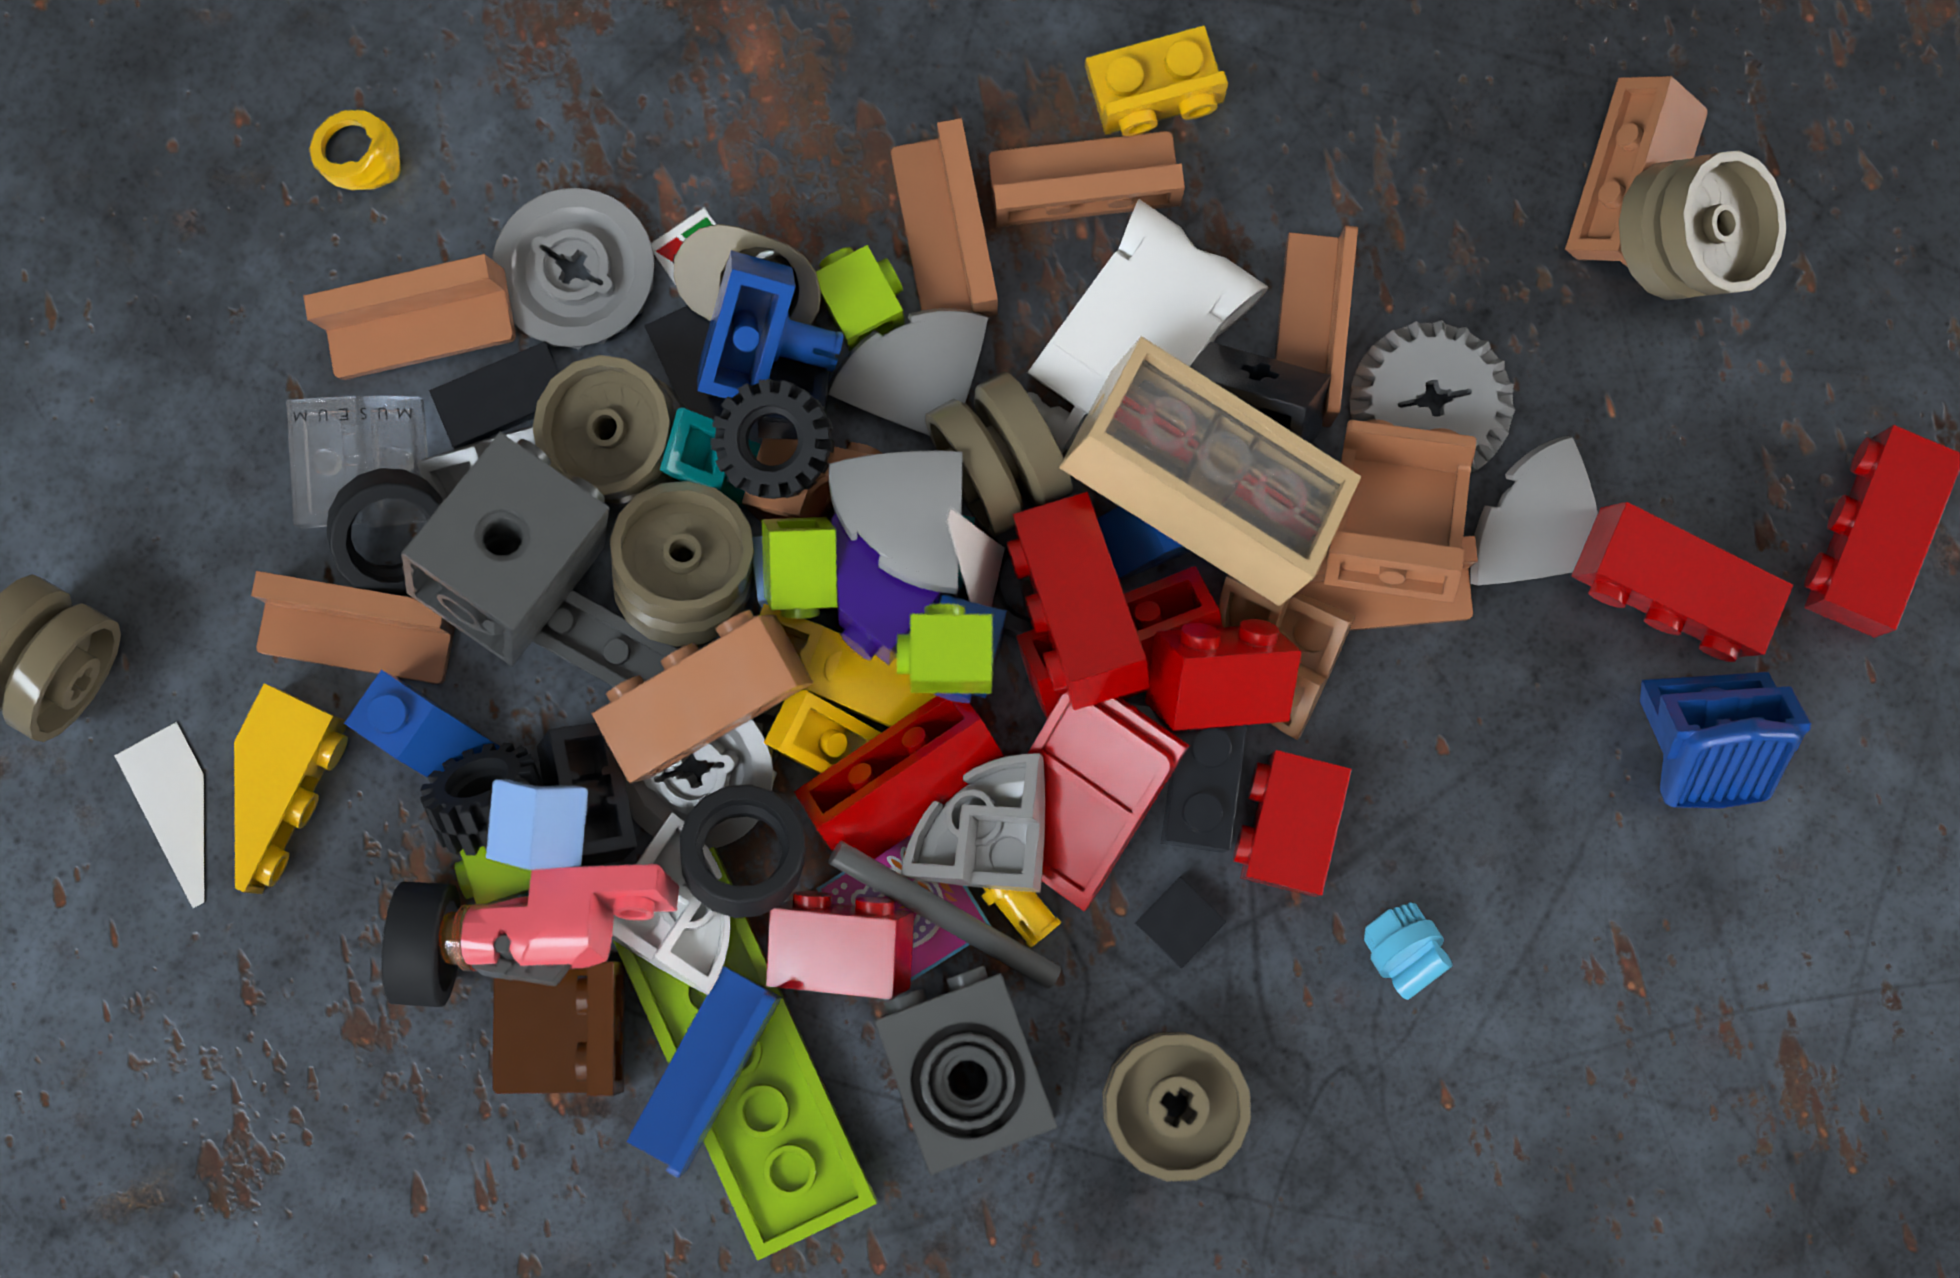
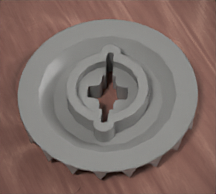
M559 189L540 195L527 202L514 213L502 229L496 241L492 258L493 261L505 270L514 324L530 338H535L542 342L545 341L552 347L565 346L579 350L586 345L604 344L608 338L618 332H626L629 323L638 314L643 313L646 299L649 293L653 291V275L656 265L650 239L641 222L631 210L618 200L590 189ZM547 252L562 261L567 259L568 261L575 262L580 255L586 257L584 261L586 270L590 273L592 279L601 285L590 282L587 279L583 281L579 278L572 279L569 284L563 283L565 273L557 261L547 255Z
M1442 320L1434 323H1419L1416 321L1406 327L1390 331L1381 340L1372 345L1365 354L1353 377L1349 399L1350 414L1352 420L1365 422L1378 419L1390 422L1394 426L1423 430L1445 428L1453 430L1460 435L1473 436L1477 439L1471 473L1484 466L1497 453L1509 434L1511 420L1515 412L1512 394L1514 384L1509 381L1505 371V361L1495 355L1490 349L1488 341L1475 337L1469 332L1467 327L1457 328L1445 324ZM1426 385H1434L1437 394L1456 395L1450 402L1443 405L1440 409L1439 417L1432 416L1429 407L1419 408L1418 405L1400 408L1403 405L1412 404L1416 399L1421 398L1426 392Z
M751 719L693 753L696 760L714 761L715 763L701 775V782L697 781V777L692 772L684 773L682 770L665 774V772L674 771L689 756L650 779L629 783L623 773L632 818L646 832L655 837L671 813H674L685 822L688 813L704 796L725 786L750 784L772 791L777 772L773 770V748L764 744L765 738L762 734V724ZM750 817L729 818L717 824L708 833L705 845L709 849L730 844L744 836L759 820Z

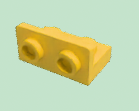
M1205 25L1087 57L1085 61L1086 72L1105 135L1121 131L1124 136L1139 135L1155 128L1158 125V120L1180 114L1182 119L1185 120L1206 116L1218 108L1217 104L1224 102L1228 87L1225 71H1218Z

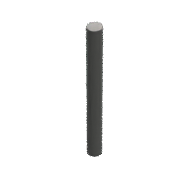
M840 841L831 853L828 861L830 865L1049 989L1058 979L1061 971V966L847 843Z

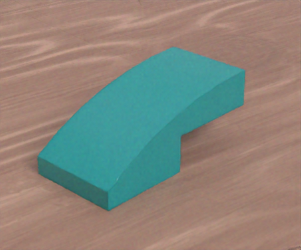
M678 408L660 470L681 482L691 481L716 488L737 503L739 507L748 510L742 504L745 491L736 488L728 481L729 477L725 472L719 470L715 462L718 460L717 453L711 448V438H715L716 428L712 427L714 420L688 409ZM749 439L750 450L754 457L757 458L761 444Z

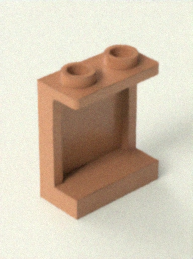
M1378 419L1365 422L1357 420L1348 421L1341 464L1360 475L1361 479L1329 545L1324 585L1454 603L1463 570L1465 548H1462L1470 473L1477 439L1473 436L1460 435L1453 430L1445 428L1423 430L1394 426L1390 422Z

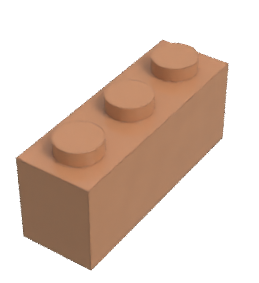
M751 610L744 611L720 624L716 628L720 638L699 650L696 643L688 644L660 661L665 669L660 674L646 682L643 681L641 675H637L618 684L606 693L610 703L593 712L592 716L629 783L652 778L813 684L810 675L776 615H758L754 617Z

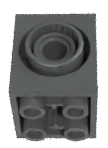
M499 432L402 552L407 594L513 667L604 550L609 507L604 504L605 498L601 492L588 481L577 476L569 480L550 466L551 461L549 457L539 447L525 439H519L516 443L502 432Z
M984 965L946 979L950 992L927 1000L922 988L885 1002L884 1005L888 1015L874 1021L930 1175L1057 1128L1001 973L988 977ZM963 1060H973L980 1063L988 1075L985 1087L975 1094H964L955 1089L950 1080V1070L956 1063Z

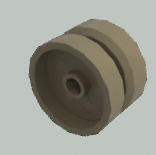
M1741 151L1719 152L1696 156L1691 159L1656 163L1635 177L1623 198L1619 218L1621 251L1629 271L1636 281L1648 293L1665 300L1750 291L1770 277L1781 258L1786 235L1784 201L1775 178L1760 160Z
M598 355L571 363L550 380L537 401L532 430L535 445L549 457L551 461L550 466L569 480L577 476L588 481L604 496L605 505L625 508L637 494L661 483L678 482L677 479L661 471L660 467L677 409L687 408L673 388L629 360Z
M1005 371L976 386L974 397L976 413L968 405L959 400L952 399L925 414L926 426L936 451H963L961 499L972 516L975 517L976 522L992 538L1015 527L1012 514L1023 511L1021 495L1028 503L1038 507L1071 496L1073 491L1070 474L1059 468L1063 461V456L1049 427L1022 385L1010 373Z
M691 481L661 483L637 494L618 514L610 537L612 577L615 602L629 625L653 641L675 647L686 646L691 643L698 645L718 637L716 628L720 624L745 611L752 591L754 547L751 526L737 503L713 487Z
M33 574L17 579L0 592V711L2 710L7 725L33 740L46 742L60 735L75 722L94 699L106 680L117 656L121 632L119 624L115 620L83 603L73 606L69 593Z
M1155 1032L1131 1043L1111 1064L1102 1089L1103 1120L1119 1152L1141 1172L1165 1181L1198 1180L1223 1168L1241 1148L1251 1121L1250 1090L1238 1064L1218 1045L1185 1032ZM1168 1092L1175 1096L1180 1092L1185 1097V1109L1177 1116L1167 1115L1166 1108L1161 1104L1163 1097Z

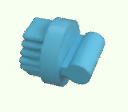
M1409 902L1406 905L1388 909L1365 927L1364 941L1372 952L1371 961L1381 977L1392 978L1393 986L1406 1000L1412 998L1453 966L1451 959L1441 948L1444 938L1433 921L1426 920L1416 903Z

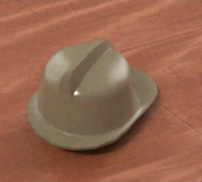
M724 224L699 228L683 241L674 259L673 277L681 298L692 311L711 321L731 250L793 268L795 290L788 310L790 320L811 325L819 312L821 289L817 274L806 257L787 243L741 227Z

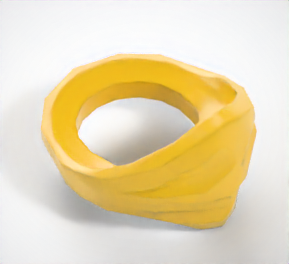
M343 110L329 116L315 130L309 148L312 163L333 185L349 190H370L387 185L398 178L400 172L398 141L391 128L382 119L363 110ZM350 125L361 126L365 129L366 134L372 141L368 151L358 162L349 161L343 164H336L327 160L325 148L328 140L336 131Z

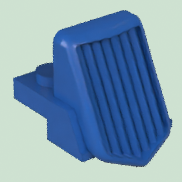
M1769 672L1642 680L1640 703L1664 754L1660 793L1665 804L1670 807L1722 809L1769 800L1773 796L1806 732L1810 731L1811 723L1792 687H1777Z

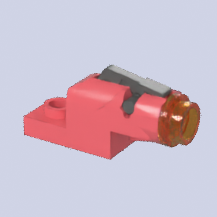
M659 864L534 869L531 871L528 897L524 896L492 904L463 905L457 912L446 913L441 922L439 934L441 954L447 964L458 965L463 971H477L481 975L556 986L570 968H587L608 960L614 915L623 919L638 921L653 918L654 912L677 911L679 885Z

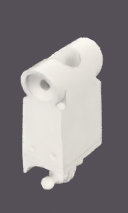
M1138 199L1118 251L1113 254L1028 371V374L1075 406L1071 413H1069L1060 406L1049 407L1035 393H1027L1049 427L1061 453L1066 449L1069 450L1111 370L1141 336L1190 367L1210 342H1214L1217 336L1243 317L1268 289L1267 285L1227 258L1197 249L1180 226L1140 199Z

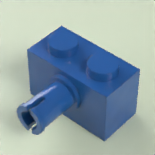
M731 250L697 368V389L699 392L722 398L729 396L733 398L739 393L738 388L747 383L753 385L759 383L758 380L769 379L773 362H776L779 356L825 368L827 371L833 372L838 362L835 354L840 355L843 332H834L789 319L788 310L795 290L792 267Z

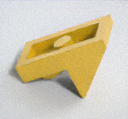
M803 689L784 701L764 744L781 752L782 756L821 774L881 732Z

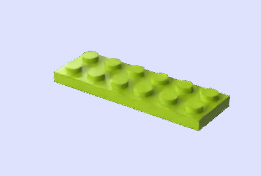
M715 847L709 848L722 874L719 880L733 885ZM730 917L729 944L723 966H727L782 997L703 1141L758 1261L877 1204L878 1201L781 989L766 986L767 958L748 917ZM613 940L669 1064L707 995L659 969Z

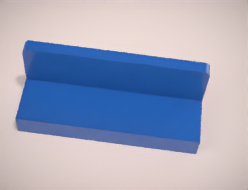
M723 966L717 981L704 999L626 1142L669 1165L667 1172L677 1178L686 1173L782 997L727 966Z

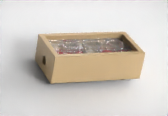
M1142 336L1111 370L1059 467L1278 606L1282 605L1315 578L1361 479V476Z

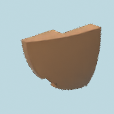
M1228 574L1223 585L1219 604L1223 627L1240 626L1242 621L1248 619L1268 621L1275 624L1285 637L1302 650L1290 721L1270 723L1283 733L1298 740L1322 694L1356 616L1298 592L1278 606Z

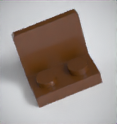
M603 962L587 968H570L556 986L494 978L493 1091L496 1094L586 1093V1096H615L624 1092L625 966L623 962Z

